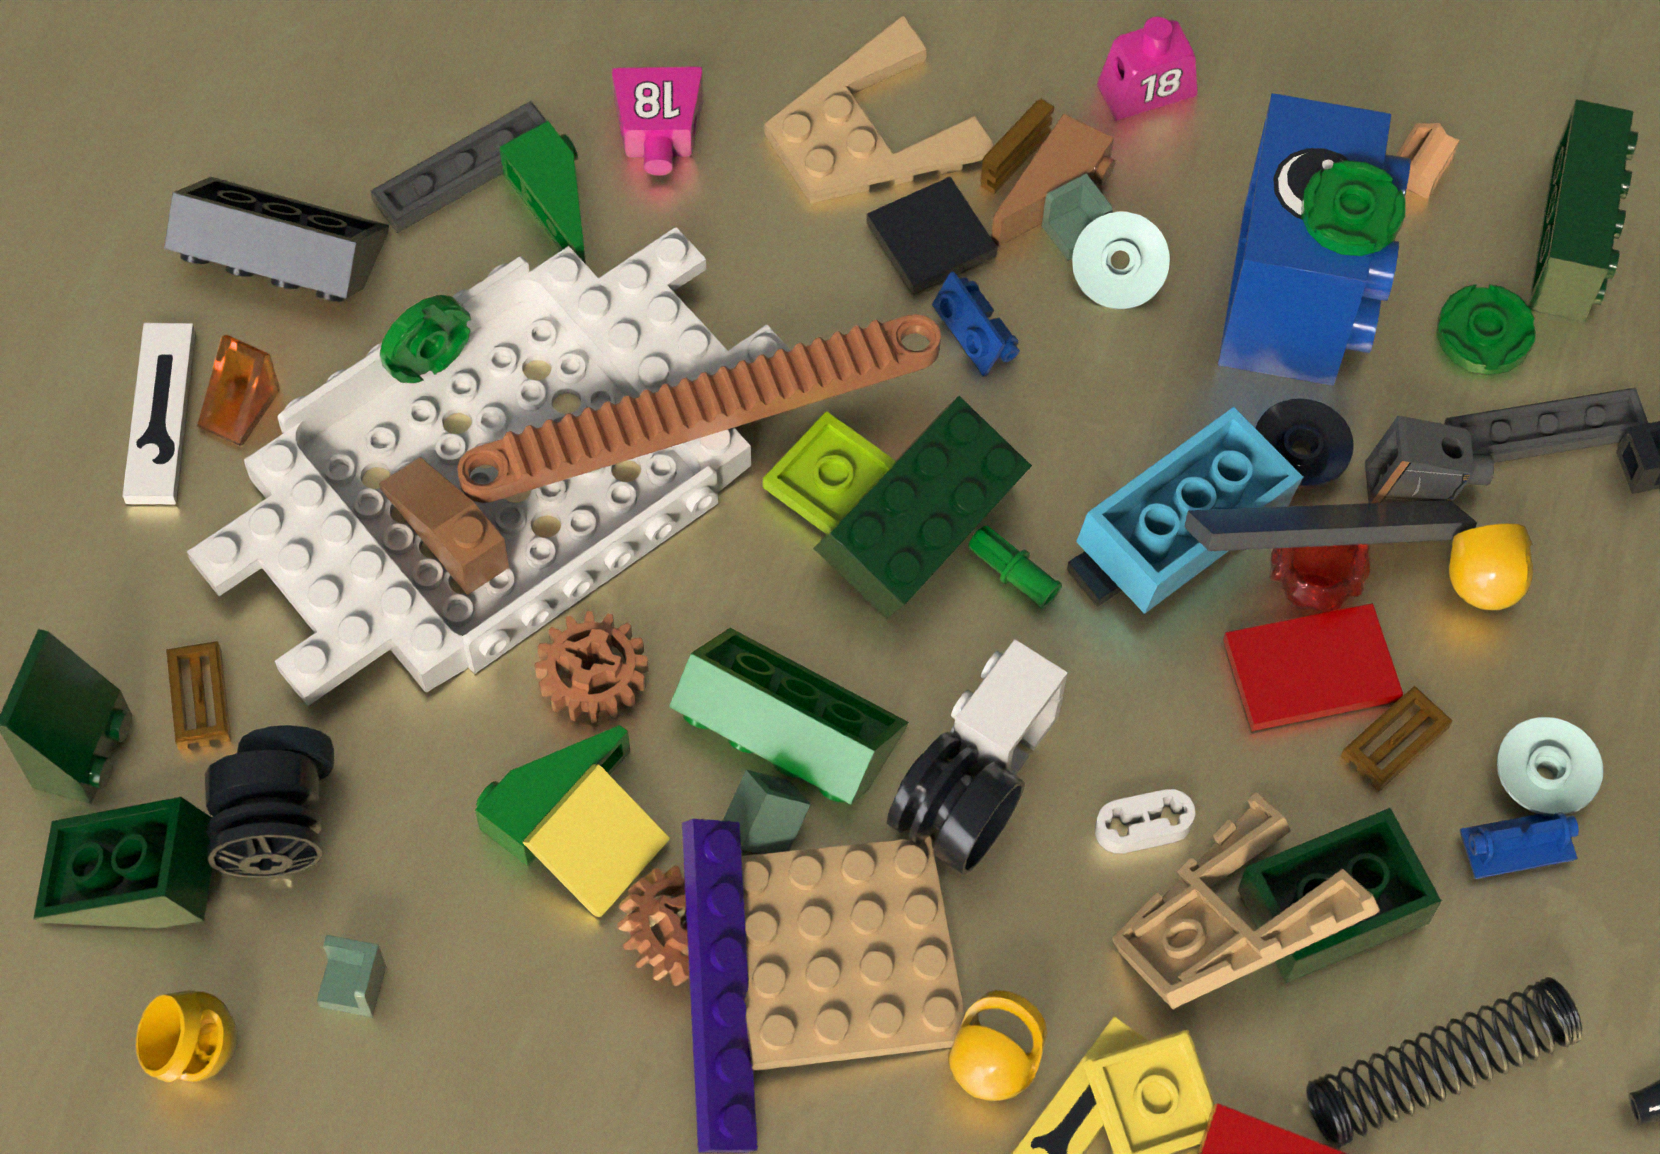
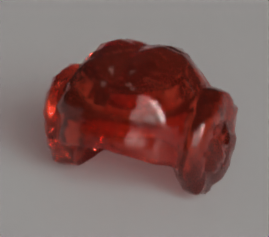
M1368 544L1273 548L1270 559L1271 569L1269 578L1273 582L1281 583L1288 601L1296 607L1312 609L1323 613L1335 611L1350 596H1362L1364 582L1370 574V547Z

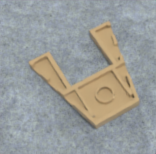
M904 16L897 19L764 123V135L810 203L869 191L870 185L890 180L895 185L913 181V175L939 170L941 174L960 171L963 164L983 160V157L995 145L974 116L893 154L852 94L926 60L927 48Z
M1257 792L1247 800L1250 808L1235 824L1228 819L1212 835L1216 843L1197 862L1190 858L1177 871L1181 879L1163 897L1157 892L1112 938L1118 952L1172 1009L1380 911L1374 896L1344 869L1255 932L1210 888L1291 832L1285 817Z

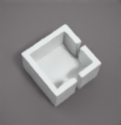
M1014 639L1004 654L996 651L990 657L981 673V678L984 679L974 693L969 690L965 691L951 713L955 723L950 734L961 741L959 752L970 746L979 753L973 776H976L992 762L997 763L1016 776L1029 754L1016 747V745L1021 742L1034 751L1060 715L1062 695L1065 690L1068 672Z

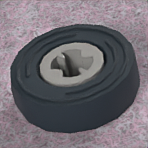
M292 725L269 726L253 730L244 735L238 744L237 753L266 749L284 750L305 755L316 762L319 770V781L329 776L333 770L334 748L331 738L323 732L312 728Z

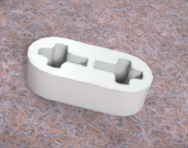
M1165 789L1114 800L1105 804L1100 809L1095 824V837L1099 845L1115 854L1175 843L1184 839L1190 833L1195 818V806L1190 797L1176 789ZM1170 806L1173 814L1182 813L1177 825H1171L1167 818L1156 819L1161 816L1163 807ZM1119 817L1124 825L1132 824L1129 826L1126 836H1119L1116 829L1108 830L1112 818Z

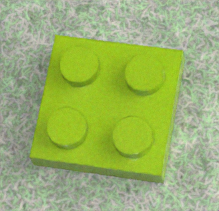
M826 411L763 477V488L827 534L896 460Z

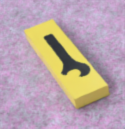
M1114 1016L1012 1154H1084L1103 1129L1104 1124L1083 1063L1090 1059L1148 1042L1149 1040Z

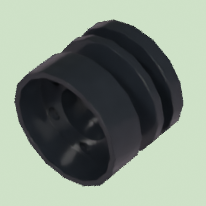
M945 732L916 759L904 776L889 810L887 824L899 833L904 832L911 826L909 839L918 845L938 829L940 832L934 845L933 855L963 875H966L983 859L1005 828L1022 796L1025 783L995 762L987 765L973 777L972 774L979 753L970 746L959 752L961 741L949 732Z
M264 749L229 755L209 766L205 773L206 808L209 814L213 816L206 826L207 835L210 840L207 845V859L212 868L224 874L238 877L269 878L301 872L319 862L323 856V846L319 835L322 830L319 815L315 813L320 804L319 770L316 762L302 754L284 750Z

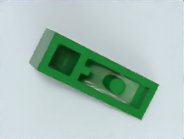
M547 121L499 147L503 174L560 251L569 246L586 264L574 162L578 159V153L571 139L566 134L560 136L551 123Z
M618 725L509 771L499 783L497 781L490 783L482 791L476 803L477 808L475 812L480 830L525 865L529 866L536 856L522 843L524 839L593 764H600L609 775L630 753L628 731L621 725Z

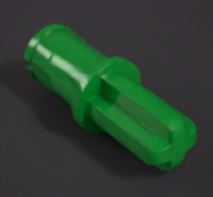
M983 526L972 536L968 544L969 549L1001 574V582L1004 584L1011 582L1037 603L1039 608H1046L1060 592L1062 583L1053 579L1029 559L1030 553L1027 550H1017L989 526Z

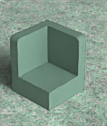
M1086 173L1046 195L1042 227L1065 258L1070 260L1072 259L1075 243L1084 228L1096 218L1112 213L1113 209Z
M746 770L723 821L740 822L741 850L758 854L790 851L811 804L790 780Z
M326 935L323 948L328 962L317 997L319 1007L373 1017L386 970V964L379 945Z

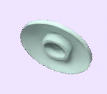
M1112 212L1093 220L1079 235L1072 255L1073 272L1082 291L1096 303L1113 309L1133 308L1151 299L1164 284L1170 263L1168 246L1160 230L1145 217L1130 212ZM1119 250L1125 251L1129 255V263L1123 269H1116L1111 264V256Z
M1538 717L1523 721L1507 733L1498 750L1497 771L1504 789L1519 805L1534 813L1545 816H1554L1555 813L1559 812L1565 815L1573 814L1587 806L1600 789L1603 780V762L1597 746L1583 730L1565 720L1552 717ZM1537 769H1549L1553 773L1554 779L1550 780L1542 777L1537 772Z

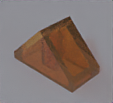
M229 335L222 336L197 427L238 446L246 442L280 391L269 353Z

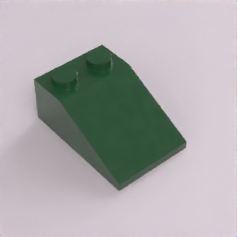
M38 629L0 713V733L32 788L92 804L98 788L103 789L110 779L113 767L111 757L118 741L123 742L129 734L132 725V713L120 689L49 631Z
M176 797L52 821L33 919L39 923L139 928H166L204 921L212 867L207 859V845L210 840L206 828L211 816L183 797Z

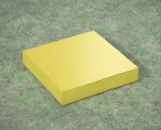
M593 764L522 843L594 916L602 917L670 840V837L600 764Z
M1188 1029L1090 1059L1083 1063L1114 1154H1172L1201 1144L1212 1108L1215 1104Z

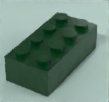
M1578 99L1575 100L1554 153L1528 303L1532 311L1585 322L1592 305L1602 304L1608 279H1613L1620 254L1619 250L1612 248L1614 238H1620L1626 216V210L1619 209L1620 199L1625 200L1632 178V171L1625 170L1626 160L1631 161L1638 140V132L1631 131L1634 111Z
M958 396L927 426L813 549L887 619L914 596L1032 465L967 402Z

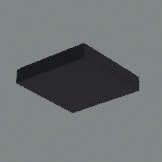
M951 176L867 213V225L912 294L946 280L950 272L954 271L957 275L997 256L998 247Z

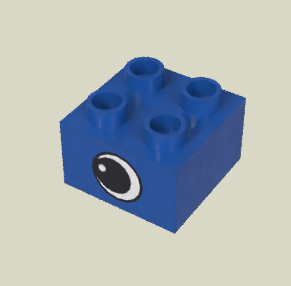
M1271 94L1244 205L1218 360L1219 366L1334 386L1346 349L1370 353L1377 329L1381 300L1387 301L1391 292L1398 258L1399 241L1394 240L1381 251L1364 256L1338 254L1322 247L1308 233L1301 218V206L1304 190L1311 177L1321 169L1322 173L1324 170L1332 168L1333 163L1345 160L1367 162L1385 170L1393 178L1392 183L1399 192L1400 189L1402 190L1405 197L1411 159L1386 154L1391 121L1390 113Z

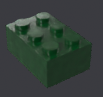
M1391 808L1246 866L1237 890L1258 929L1342 869L1374 896L1380 910L1375 915L1275 961L1286 983L1430 923L1442 900Z

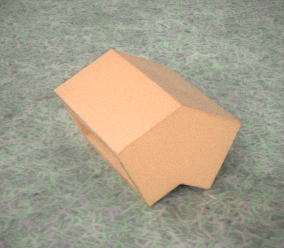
M1416 123L1396 156L1411 159L1407 189L1426 199L1430 197L1454 158L1460 141L1447 135L1441 123Z

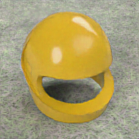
M1511 523L1494 524L1472 528L1460 532L1453 537L1449 576L1455 591L1465 602L1482 610H1502L1515 605L1527 594L1533 577L1530 548L1533 544L1526 527Z
M193 990L157 996L143 1012L136 1035V1051L140 1065L146 1073L167 1083L173 1082L177 1078L186 1081H201L218 1074L232 1058L237 1043L235 1021L226 1005L212 994Z
M994 990L987 992L966 1012L952 1048L949 1051L948 1063L954 1079L967 1093L975 1098L998 1101L1015 1097L1032 1083L1037 1073L1047 1038L1046 1022L1039 1010L1026 998L1010 991ZM987 1009H1002L1019 1017L1026 1024L1033 1037L1031 1052L1024 1053L1021 1047L1006 1035L994 1029L981 1026L978 1013Z

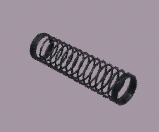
M1546 977L1541 979L1540 982L1536 981L1534 985H1528L1524 989L1523 994L1512 992L1508 997V1001L1506 999H1497L1493 1003V1007L1482 1005L1477 1014L1466 1012L1462 1021L1450 1019L1446 1028L1435 1026L1431 1035L1420 1032L1415 1041L1404 1039L1400 1049L1395 1046H1389L1384 1055L1373 1053L1369 1063L1364 1060H1357L1353 1070L1349 1067H1341L1337 1076L1325 1074L1324 1077L1309 1081L1306 1087V1094L1310 1110L1326 1140L1332 1146L1341 1148L1342 1145L1351 1144L1354 1138V1130L1357 1134L1363 1137L1366 1136L1368 1129L1363 1112L1371 1125L1381 1130L1383 1127V1117L1380 1108L1390 1121L1397 1123L1399 1111L1396 1102L1405 1114L1413 1116L1415 1106L1412 1095L1421 1107L1428 1109L1431 1103L1428 1089L1436 1100L1444 1102L1446 1099L1445 1085L1453 1094L1460 1095L1462 1090L1461 1079L1467 1086L1475 1089L1478 1082L1477 1073L1486 1081L1490 1082L1492 1080V1066L1499 1073L1506 1075L1509 1069L1508 1060L1514 1066L1522 1068L1524 1054L1531 1060H1538L1540 1055L1539 1047L1544 1052L1553 1054L1555 1042L1563 1047H1569L1574 1045V1043H1578L1582 1037L1580 1015L1574 1001L1563 985L1554 978ZM1530 990H1533V1001L1529 997H1527V994ZM1547 991L1554 998V1000L1547 994ZM1515 997L1522 998L1524 1015L1512 1004V1000ZM1527 1003L1534 1009L1545 1028L1550 1041V1049L1542 1043L1537 1035L1528 1012ZM1499 1004L1507 1005L1509 1023L1497 1011ZM1552 1008L1556 1012L1562 1026L1559 1024L1557 1018L1555 1017ZM1484 1010L1492 1012L1494 1030L1481 1017ZM1512 1010L1524 1024L1531 1038L1535 1056L1523 1044L1515 1026ZM1469 1017L1476 1019L1479 1038L1466 1024V1020ZM1497 1018L1503 1023L1516 1046L1519 1063L1512 1057L1502 1039ZM1453 1024L1461 1026L1464 1046L1451 1032ZM1482 1025L1487 1029L1500 1052L1504 1066L1503 1070L1491 1055L1485 1041ZM1437 1031L1446 1033L1449 1054L1435 1038ZM1466 1031L1472 1037L1484 1058L1488 1069V1077L1482 1072L1474 1058ZM1422 1037L1430 1040L1434 1062L1429 1054L1420 1046ZM1451 1039L1463 1054L1469 1066L1473 1083L1463 1073L1456 1059ZM1407 1044L1415 1047L1419 1070L1404 1052ZM1436 1047L1441 1051L1449 1064L1456 1081L1457 1090L1451 1085L1443 1071ZM1391 1051L1399 1054L1404 1078L1389 1060V1053ZM1421 1054L1426 1059L1437 1079L1441 1090V1097L1429 1081ZM1375 1058H1380L1384 1061L1389 1087L1381 1074L1373 1066ZM1405 1061L1409 1064L1421 1085L1426 1104L1420 1099L1411 1082ZM1359 1065H1364L1368 1068L1374 1095L1366 1082L1357 1073ZM1390 1069L1399 1080L1406 1094L1410 1111L1404 1105L1396 1090ZM1344 1072H1349L1353 1075L1354 1088L1361 1108L1350 1089L1342 1081V1074ZM1375 1077L1380 1082L1390 1101L1394 1117L1389 1113L1381 1098ZM1328 1079H1333L1337 1082L1338 1091ZM1359 1083L1374 1107L1378 1124L1366 1106ZM1343 1090L1358 1114L1362 1130L1358 1127L1350 1112Z

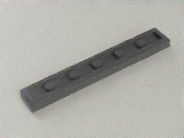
M1451 500L1192 510L1187 512L1184 527L1208 551L1453 540L1456 534L1476 528L1477 522Z

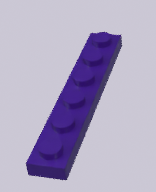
M691 819L682 823L698 1153H748L757 1151L758 1148L754 1075L746 1023V1004L744 1002L749 984L740 822Z

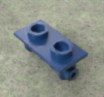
M954 271L950 272L932 305L981 374L987 376L998 358H1001L1003 362H1009L1019 354L1020 350L1017 347L1018 339L1015 335L1011 334L1001 318L992 320L987 318L991 317L994 309L979 290V285L975 281H969L966 277L959 279Z
M1562 812L1555 813L1554 816L1536 814L1460 829L1475 879L1577 860L1571 837L1578 836V824L1573 815L1566 817Z

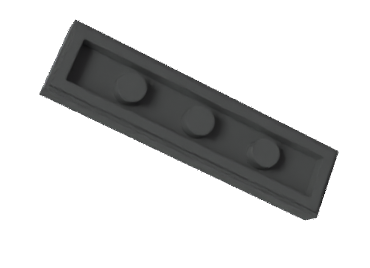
M530 101L370 191L372 201L398 233L503 174L499 147L547 122V120L533 102Z
M1635 387L1446 418L1444 424L1466 428L1471 433L1473 454L1491 456L1493 462L1496 463L1619 443L1628 427L1647 424L1648 420Z

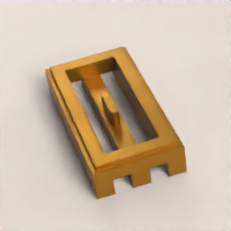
M1042 98L1037 100L990 149L982 161L981 187L994 195L1051 133L1049 126L1053 121V117H1051L1054 112L1053 105Z
M215 641L166 649L175 742L178 749H189V744L198 743L200 747L210 745L211 740L217 739L220 740V743L231 742L222 653L219 642ZM208 655L216 726L208 727L201 657ZM183 659H189L197 728L187 730L180 662Z
M1414 685L1346 746L1341 757L1347 763L1352 761L1357 766L1356 771L1363 778L1367 775L1372 780L1371 785L1379 792L1448 730L1453 720ZM1416 704L1421 708L1369 757L1362 752L1411 706ZM1430 717L1435 721L1383 770L1377 766Z

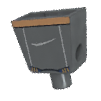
M1397 416L1365 461L1369 503L1451 500L1453 502L1467 484L1488 486L1491 483L1494 473L1493 458L1488 455L1473 454L1471 433L1466 428Z

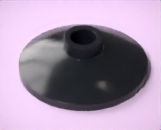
M1300 398L1279 402L1264 412L1255 427L1303 476L1298 488H1317L1335 481L1344 473L1351 461L1354 448L1351 430L1344 418L1324 403ZM1303 448L1308 452V455L1298 454L1292 449Z

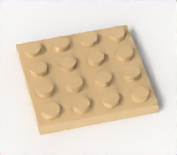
M928 837L919 845L910 839L741 856L749 984L744 1002L746 1004V1023L753 1071L952 1047L965 1013L931 837Z

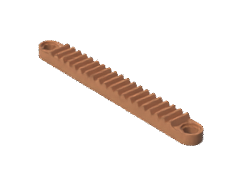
M918 314L907 315L884 323L873 320L867 328L862 329L857 325L845 335L837 331L828 340L818 337L809 346L798 343L789 352H786L784 349H778L773 357L767 358L762 354L750 364L742 360L733 369H728L726 366L720 367L714 375L703 372L694 381L683 378L674 387L669 384H663L659 391L655 393L647 389L635 399L627 395L622 398L619 404L614 405L608 401L604 402L602 407L596 411L588 407L579 416L568 413L565 414L560 422L549 419L540 428L529 425L520 434L509 431L506 432L503 439L475 447L467 451L460 458L457 467L460 487L463 493L473 501L480 503L494 502L919 371L932 365L938 358L941 343L940 329L933 320ZM917 333L925 336L930 344L923 350L913 351L907 349L902 344V340L909 334ZM481 465L493 466L498 470L497 477L488 484L475 483L471 480L470 475L475 468Z

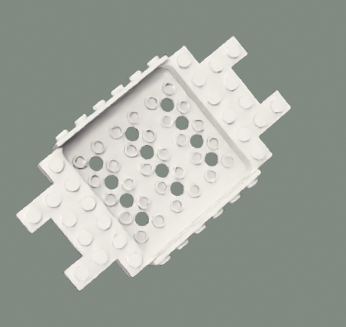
M677 227L599 278L569 246L530 272L528 262L522 256H519L510 263H504L494 268L486 279L469 290H461L452 296L470 313L471 321H468L466 326L471 331L468 342L460 355L442 372L434 375L430 370L426 374L420 375L424 379L421 382L414 384L400 383L382 366L379 355L382 345L380 343L372 348L365 358L350 368L341 369L332 374L326 383L307 396H300L292 400L285 407L284 411L278 415L282 435L244 459L250 480L266 499L188 550L189 559L218 596H221L262 568L315 632L275 660L278 671L307 707L389 650L393 652L421 688L428 692L468 668L476 674L717 505L718 492L751 466V445L735 428H731L628 460L637 463L641 468L640 475L630 482L619 481L613 476L612 470L616 465L614 464L533 489L528 498L522 502L513 503L505 498L488 503L473 501L505 539L509 568L469 595L453 591L450 587L453 577L437 558L431 559L421 553L420 548L423 541L408 523L402 524L392 519L391 512L395 506L381 489H371L362 483L363 475L369 469L380 467L393 475L421 457L463 492L460 487L457 469L460 458L467 451L475 447L503 439L506 432L512 431L520 434L529 425L540 428L549 419L560 422L565 414L557 412L552 404L555 398L561 394L571 393L581 400L580 407L571 413L574 416H579L588 407L595 411L599 410L604 402L610 401L614 405L619 404L622 398L627 395L635 399L647 389L655 393L659 391L663 384H669L674 387L683 378L694 381L703 372L714 375L723 366L733 369L742 360L750 364L759 355L764 354L769 358L773 357L778 349H784L786 352L791 350L768 325H765L729 351L718 341L674 293L675 290L706 270V258ZM542 360L547 362L552 369L546 378L531 380L523 374L524 367L531 361ZM462 413L470 417L472 424L466 432L452 434L443 427L447 417L452 414ZM477 467L471 472L470 478L475 483L488 484L497 477L498 470L494 467ZM541 516H553L560 521V530L551 537H540L532 530L534 521Z

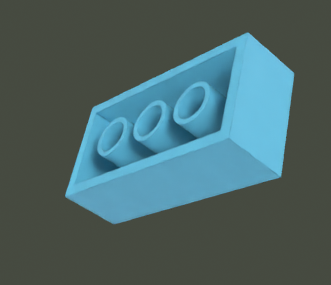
M1232 407L1091 509L1086 515L1076 542L1145 614L1228 552L1208 551L1187 531L1184 526L1188 511L1288 507L1303 476L1235 407Z

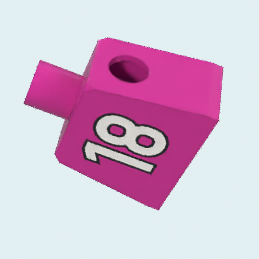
M1152 17L1145 22L1144 28L1119 35L1114 39L1097 86L1115 121L1197 96L1195 55L1177 21H1168L1163 17Z
M702 67L612 68L614 102L625 155L630 158H644V170L651 175L668 174L672 170V157H688L693 153L703 104Z

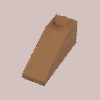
M1063 113L994 214L991 235L994 243L997 246H1001L1040 225L1043 219L1046 195L1066 183L1087 173L1095 185L1098 183L1103 186L1109 179L1115 166V159L1111 158L1114 138Z
M421 457L379 483L381 491L467 595L509 568L503 536L470 498Z

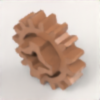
M586 611L584 623L577 624L571 616L565 617L567 629L562 632L557 628L551 627L548 632L552 645L539 643L537 647L541 661L535 662L536 678L542 679L538 682L542 697L552 695L551 705L555 712L568 706L570 720L576 721L582 712H589L591 723H597L599 712L605 710L613 719L618 718L617 705L622 702L624 705L632 708L635 705V695L632 690L644 691L646 688L643 673L649 670L648 658L642 655L644 653L642 638L631 639L632 628L628 622L621 625L618 629L615 628L613 614L608 613L602 623L595 622L592 611ZM613 646L621 652L627 664L622 663L620 656L612 654L611 649ZM557 670L562 671L564 678L572 680L571 688L561 681Z
M673 866L665 874L659 868H656L645 878H640L628 889L630 895L619 906L628 915L617 923V926L622 931L630 932L631 938L623 944L625 950H638L640 956L635 964L638 968L650 963L654 966L653 979L659 981L667 973H670L673 984L679 986L690 978L689 956L681 955L682 953L688 955L685 879L682 878L679 866Z

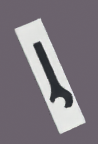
M143 323L122 495L126 504H176L196 334L193 323Z

